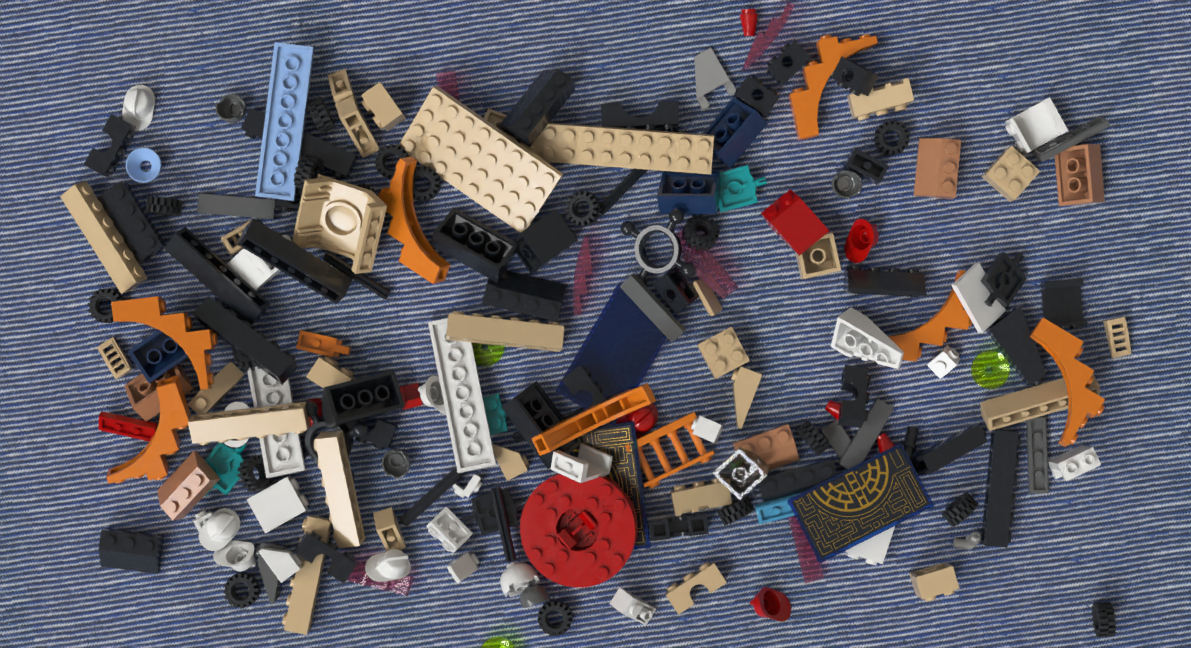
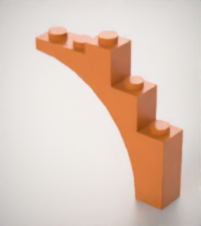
M870 34L859 36V39L852 41V38L841 40L839 44L837 36L825 35L821 36L820 40L817 41L816 46L820 64L817 61L806 63V67L802 69L806 90L804 88H797L792 90L793 93H790L788 96L798 141L819 135L817 122L818 104L822 90L828 78L835 70L841 56L849 58L862 50L876 46L878 44L876 36L871 37Z
M412 156L400 158L396 164L394 177L390 181V187L383 188L378 195L387 205L386 212L393 216L389 223L390 227L387 234L404 244L401 249L400 263L432 284L443 282L446 279L451 264L443 259L428 242L417 220L413 204V175L417 159Z
M957 271L955 281H957L966 271ZM952 288L946 302L928 322L912 331L888 337L904 352L902 360L917 362V358L921 357L922 347H919V343L943 346V342H946L947 339L945 327L968 330V327L972 325V321L966 310H963V305Z
M160 296L111 302L113 321L143 323L159 329L170 336L183 348L190 358L198 376L200 390L212 389L214 375L210 373L212 357L208 350L215 349V345L218 342L217 335L213 333V330L190 332L189 328H192L191 317H188V313L164 315V312L167 310L166 302Z
M1042 318L1037 323L1030 338L1039 343L1053 357L1061 370L1066 384L1068 416L1065 429L1058 442L1066 447L1069 444L1073 445L1078 437V434H1076L1079 427L1083 428L1088 420L1086 415L1093 418L1102 413L1105 407L1102 404L1105 399L1085 388V386L1089 387L1094 379L1092 374L1095 370L1074 359V357L1078 358L1082 353L1083 348L1081 346L1083 341Z
M178 376L158 381L156 389L160 401V419L157 430L150 442L140 453L124 464L108 470L106 476L108 484L114 482L116 484L122 483L132 477L137 479L145 474L148 480H161L168 475L169 465L165 454L171 455L179 450L181 442L176 428H186L192 416Z
M648 383L631 390L628 389L620 392L602 403L591 406L531 439L539 455H543L603 424L652 404L656 399Z

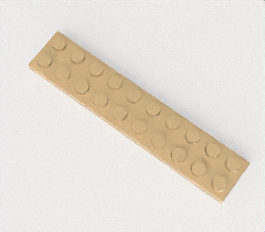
M549 123L530 147L523 142L520 144L546 162L711 174L714 135Z

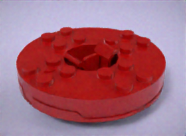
M559 473L545 480L529 496L521 515V541L530 562L546 578L568 587H591L613 577L629 560L637 540V515L627 493H624V490L621 489L622 487H619L614 480L606 475L583 483H579Z

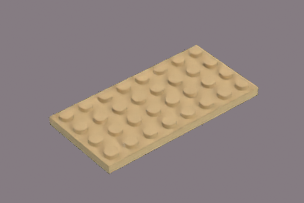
M437 85L430 91L399 144L408 155L417 159L425 167L433 169L442 179L520 233L531 225L563 173Z

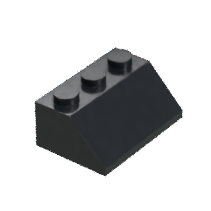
M112 528L102 529L99 543L101 566L159 574L164 536Z

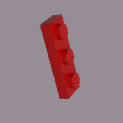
M101 411L99 414L98 430L150 442L158 427L156 423Z

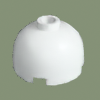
M516 561L506 566L507 569L504 570L500 577V585L505 597L508 594L510 597L520 595L531 584L537 585L540 582L532 566L526 563L517 564Z

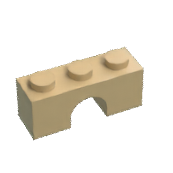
M705 562L699 566V571L694 574L693 572L688 573L683 577L684 581L678 585L675 582L666 588L668 591L665 592V595L678 615L694 605L690 597V590L693 586L702 584L712 593L727 583L714 562Z

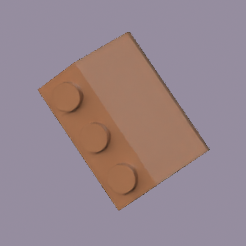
M919 138L913 196L950 200L956 198L961 140Z
M1100 144L1072 146L1055 155L1059 206L1105 202Z
M177 364L151 383H148L144 375L140 374L124 385L132 408L145 421L155 417L160 412V401L156 389L159 380L178 376L184 395L194 389L189 377L180 364Z
M783 424L732 443L738 461L742 458L740 467L745 479L799 460L795 441L788 424Z
M195 450L157 490L160 507L172 521L184 518L221 478Z

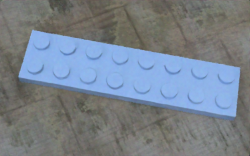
M278 42L274 44L255 192L256 197L295 201L297 187L294 185V173H296L295 169L298 167L297 163L301 157L314 47Z

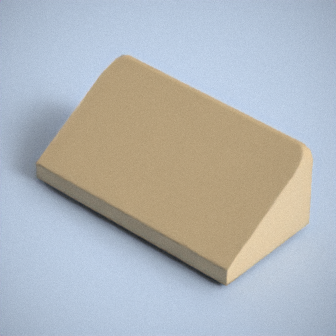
M705 277L692 283L709 316H713L723 310Z

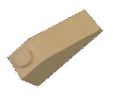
M353 96L335 104L338 115L361 156L364 158L377 152L380 148Z
M230 361L214 377L212 389L200 390L188 405L197 414L210 413L245 374Z
M741 366L738 369H734L731 380H734L732 385L736 427L742 429L762 374Z

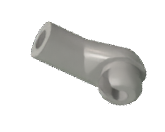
M972 532L965 539L954 538L953 547L971 550L981 542V534L979 532Z

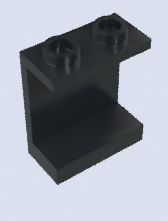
M1083 278L1040 282L1043 318L1060 328L1062 326H1070V329H1081V325L1087 324V320L1083 321L1080 286H1084Z

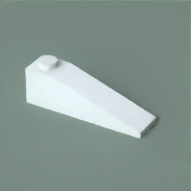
M849 308L838 316L831 343L832 348L849 357L857 356L861 357V360L864 361L873 360L880 365L896 369L900 368L904 352L867 316L853 308Z

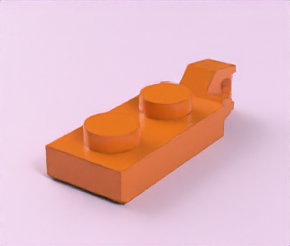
M303 330L299 332L296 349L338 358L340 353L350 355L351 347L342 346L343 341L337 338Z

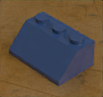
M733 97L703 134L714 135L713 155L731 168L768 123L756 110Z
M663 171L657 193L660 214H669L673 209H680L684 214H717L720 197V171H712L711 174Z
M160 330L127 351L148 383H151L188 358L183 348Z

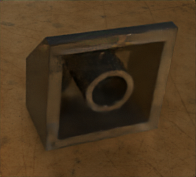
M739 447L712 474L741 500L768 475L770 467L756 453Z

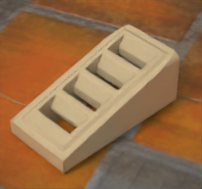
M250 221L221 237V242L230 256L243 249L237 245L238 240L235 236L239 235L241 237L242 231ZM230 239H232L236 247H232L229 242Z
M1119 317L1103 321L1111 357L1117 358L1130 355L1131 348L1126 318ZM1113 325H1120V328L1112 329ZM1121 331L1122 335L1113 337V333ZM1123 339V343H1114L1115 340ZM1125 347V350L1116 352L1115 348Z
M114 337L97 347L116 380L135 369ZM113 344L114 348L105 352L104 349ZM117 351L118 354H116L112 358H109L110 354ZM120 357L121 361L114 365L113 361ZM124 363L125 367L118 371L116 368Z

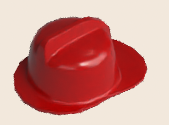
M857 219L853 223L844 245L845 254L849 261L853 263L864 261L871 248L878 243L879 232L876 224H870L865 219Z
M654 404L634 410L619 417L616 427L631 425L632 438L636 440L652 429L657 423L658 410Z
M769 587L761 588L760 592L750 601V605L754 607L759 617L784 622L791 615V604L788 598L783 593Z

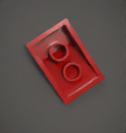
M791 189L761 212L769 227L799 256L829 232L828 228Z

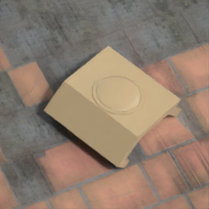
M318 174L316 179H307L304 182L292 242L303 249L316 247L354 260L352 271L355 274L372 272L387 205L371 190Z

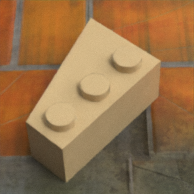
M905 78L901 82L888 83L885 86L872 88L869 96L849 94L847 100L852 119L858 118V121L870 118L869 115L876 113L877 116L888 114V110L895 109L896 112L907 109L906 106L914 101L909 78Z
M723 477L711 479L712 483L704 484V481L694 482L691 487L685 488V484L674 486V490L670 492L675 515L680 516L682 513H693L702 509L732 504L728 480H723Z

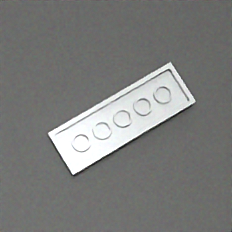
M257 366L255 371L249 368L248 377L254 408L294 403L289 378L282 385L262 369H258ZM288 432L282 436L271 434L259 438L266 478L306 471L299 434Z

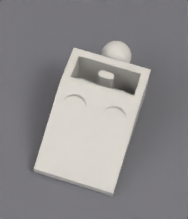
M281 235L286 239L292 241L288 235ZM244 248L227 263L230 268L256 291L281 272Z

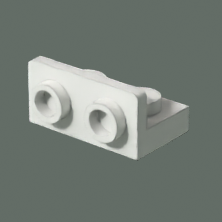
M447 507L426 526L429 533L433 537L438 538L442 542V546L452 553L459 549L473 534Z

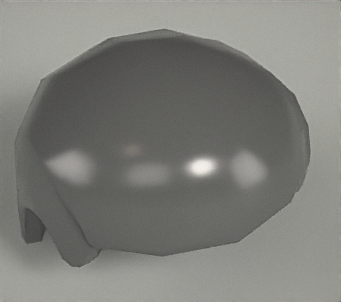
M236 94L224 95L221 101L215 105L216 114L220 119L228 123L240 121L247 112L246 102L241 96Z
M847 169L836 173L831 183L833 191L839 197L845 199L858 195L863 186L861 177L856 172Z
M390 449L382 457V467L385 474L394 477V479L404 477L410 470V456L401 449Z
M540 585L527 587L520 596V603L523 608L550 600L546 588Z

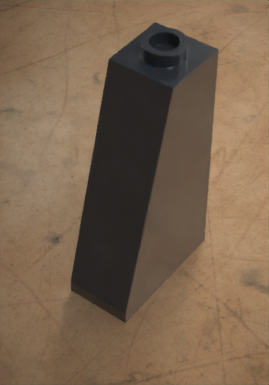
M1015 307L988 327L986 332L1025 384L1036 386L1043 381L1042 377L1046 372L1035 342L1030 338L1031 332L1021 307Z
M979 424L970 426L913 455L911 467L915 475L931 474L988 442L986 433Z

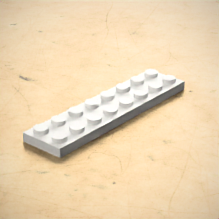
M447 318L428 322L457 472L463 473L496 466L472 342L445 340Z

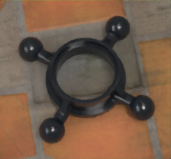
M680 209L670 211V221L666 227L652 225L639 232L631 221H625L621 224L620 230L623 235L636 238L635 256L643 268L640 274L636 276L645 285H647L646 277L649 272L664 273L674 266L678 267L681 274L686 278L693 277L696 273L694 264L690 262L684 263L680 260L682 244L678 235L674 232L676 224H680L684 219V213ZM655 232L667 235L673 245L672 257L663 266L653 264L648 259L645 251L648 238Z
M307 402L306 412L314 424L308 429L305 436L306 449L302 450L303 458L305 461L307 456H311L318 463V453L314 449V440L318 429L325 428L326 423L317 414V404ZM363 422L355 423L351 430L346 425L331 428L335 431L343 430L348 457L353 447V437L361 438L368 432V427ZM351 470V472H352V477H353V481H354V479H355V474H354V472Z

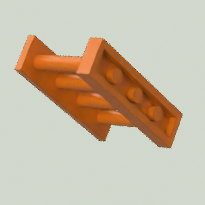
M694 412L633 441L634 453L648 480L643 483L644 487L649 486L651 489L660 484L659 480L699 461L703 464L712 459L713 450L707 452L700 437L692 434L694 430L691 427L695 418H697ZM682 426L685 429L687 428L700 455L689 460L676 434L678 433L677 429ZM664 435L670 437L682 462L681 465L673 469L659 443L661 441L659 437ZM647 443L653 446L665 471L654 477L642 452V446ZM629 444L625 445L627 452H630Z

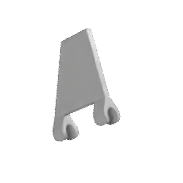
M712 48L694 57L696 97L703 111L709 109V103L704 95L724 85L729 96L736 93L735 86L730 81Z

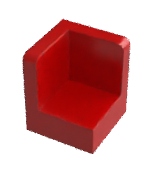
M418 383L399 387L405 405L404 410L424 405L418 391Z

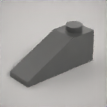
M263 541L260 545H257L255 556L258 557L257 562L270 604H275L278 598L280 581L258 551L264 547L286 550V545Z

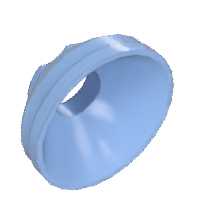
M149 148L135 149L127 157L126 171L137 182H151L161 172L162 164L160 157ZM144 161H149L152 165L151 170L148 172H143L141 169V164Z

